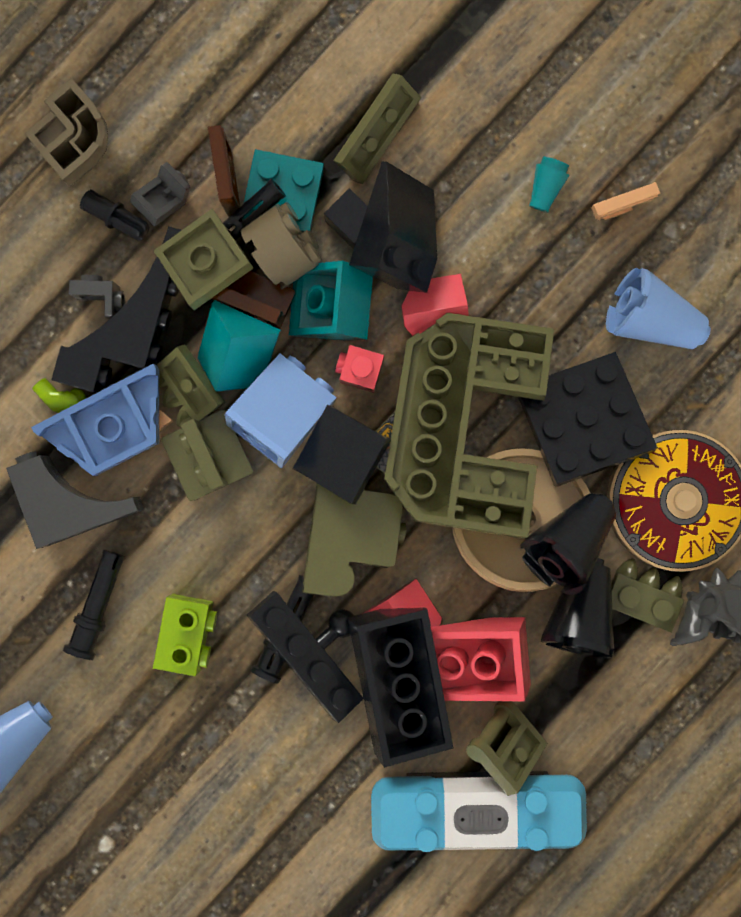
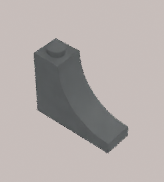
M30 452L15 458L17 464L6 468L36 549L48 547L145 510L140 497H131L120 501H106L83 494L64 480L54 466L50 456H38L36 452Z

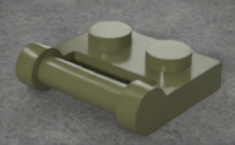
M498 701L494 706L493 716L479 737L471 740L466 748V752L472 760L481 763L503 791L510 796L520 791L548 743L514 702ZM508 722L512 728L495 753L490 746L504 724Z

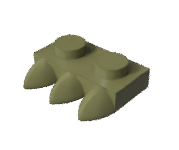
M185 344L176 347L157 364L159 369V388L169 386L163 396V406L174 408L182 405L176 420L178 427H181L180 424L193 418L200 422L225 403L220 393L214 390L208 376Z
M631 558L625 561L617 569L611 583L612 609L672 633L684 603L680 577L675 576L671 578L659 590L660 575L656 567L647 570L637 581L638 568L635 559Z

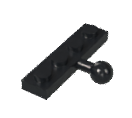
M272 591L246 615L335 722H341L363 700V696L325 651L338 637L345 638L351 635L347 617L354 616L352 612L346 609H339L333 612L328 621L329 627L316 639L275 591Z

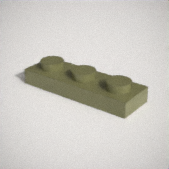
M393 73L333 160L357 183H364L421 99L419 94L402 75Z

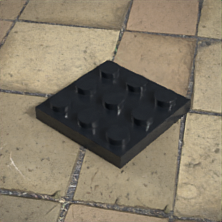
M616 352L549 375L544 401L518 397L555 487L655 452L658 448Z

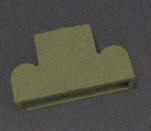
M317 483L302 593L330 597L347 594L352 589L355 581L354 572L349 563L389 568L395 565L398 544L404 543L406 534V523H401L403 504L396 495L364 490L358 502L354 505Z

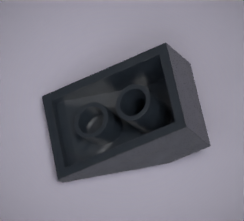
M382 161L349 265L396 289L427 293L437 262L434 190L389 162Z

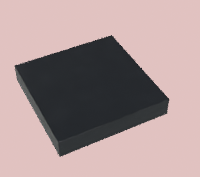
M327 404L293 469L347 502L356 505L391 440Z

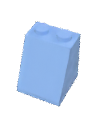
M279 353L225 413L226 426L282 469L315 428L327 404L332 406L337 397L332 394L334 389L323 379L317 377L314 380L304 372L306 367L299 360L291 355L286 358Z

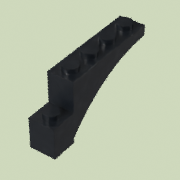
M168 226L163 243L181 230ZM156 257L149 273L137 291L112 318L76 344L68 348L60 347L51 381L98 393L103 388H107L111 381L112 368L109 367L110 361L139 369L159 363L162 354V345L159 344L162 330H168L172 317V311L168 310L171 297H176L179 289L158 257Z

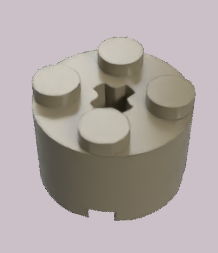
M288 202L283 203L281 206L276 204L241 229L245 243L252 240L255 245V251L251 253L255 261L275 285L280 283L281 289L286 288L318 266L319 261L322 260L316 250L319 248L318 243L308 230L304 232L300 230L296 223L299 219Z

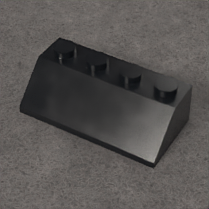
M427 608L379 609L347 617L373 750L384 768L454 749Z

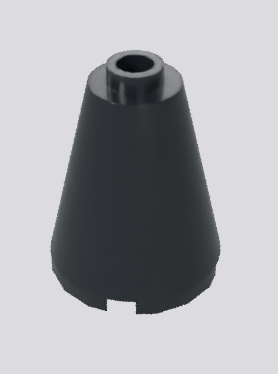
M589 493L530 534L520 545V549L525 548L526 553L522 558L530 571L550 587L554 582L563 586L562 593L577 594L582 591L588 582L616 518V511L612 501L605 495Z
M597 559L588 582L582 591L577 594L561 592L542 634V643L576 654H581L582 652L591 653V650H593L592 657L613 658L614 634L611 569L604 566L605 561L603 559Z

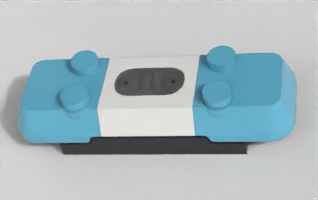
M531 771L520 791L510 796L503 791L488 772L406 773V776L381 778L372 788V836L377 846L384 850H421L423 852H430L433 850L531 849L540 851L542 849L574 848L580 845L586 837V791L581 781L572 775H549L547 771Z

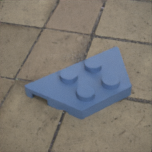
M151 364L31 428L35 434L42 436L57 447L58 451L66 457L73 459L89 474L98 476L159 444V369L157 365Z

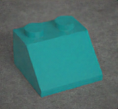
M347 261L318 263V266L293 282L295 296L291 303L289 335L342 341L367 340L373 277L350 266V262Z

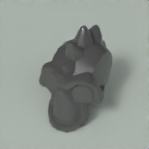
M715 568L710 582L699 581V593L688 591L686 594L688 602L675 637L670 641L671 646L701 641L708 636V632L713 633V638L715 639L722 637L733 640L735 643L741 642V570H738L731 578L727 579L720 569Z

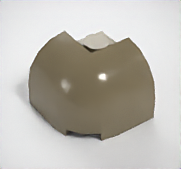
M72 78L44 100L52 111L25 133L40 151L39 153L70 187L99 163L107 151L108 145L107 123L95 104Z

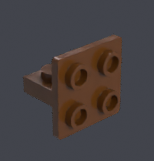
M249 271L211 299L281 329L295 296V291L289 287L281 289L280 283L275 285L270 279Z

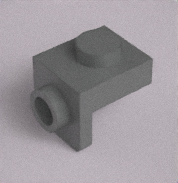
M166 162L160 166L156 178L131 195L130 202L155 227L185 205L191 187L185 176Z
M81 275V280H69V295L75 299L105 301L104 314L107 319L112 318L125 305L124 291H120V286L113 281H103L102 276Z

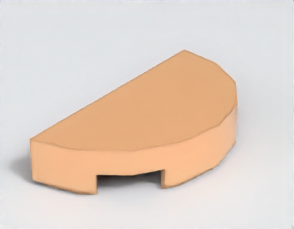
M654 182L596 203L591 209L595 219L608 220L632 211V207L654 200L661 193L657 183Z

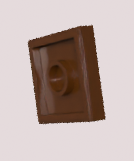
M221 125L208 127L219 201L229 217L240 208L232 148L224 128Z

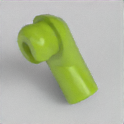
M46 378L41 379L32 388L40 399L56 413H60L86 399V395L81 389L73 388L70 392L57 391Z

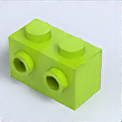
M171 594L166 597L153 669L196 676L201 671V667L207 668L211 647L205 646L208 632H214L217 620V611H212L214 601Z

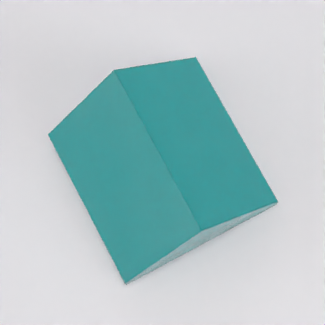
M216 300L211 305L197 358L216 392L248 388L270 364L281 330Z

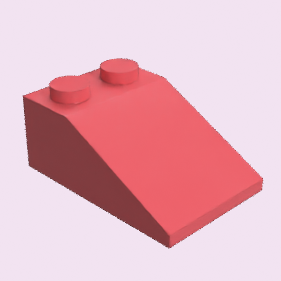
M491 617L431 627L445 701L526 700L531 686L525 617Z

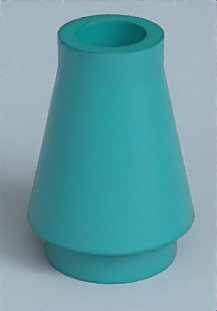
M542 157L541 163L536 164L529 207L549 213L552 203L570 176L567 174L568 164L554 158Z

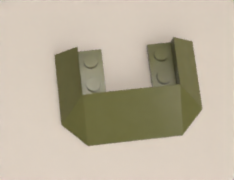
M446 313L436 320V323L421 334L417 333L407 340L384 480L416 522L523 539L528 538L537 465L464 454L473 390L544 401L547 392L554 336L553 328Z

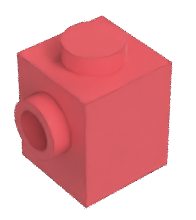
M349 345L347 353H340L335 369L336 373L341 374L340 383L374 393L384 361V355Z

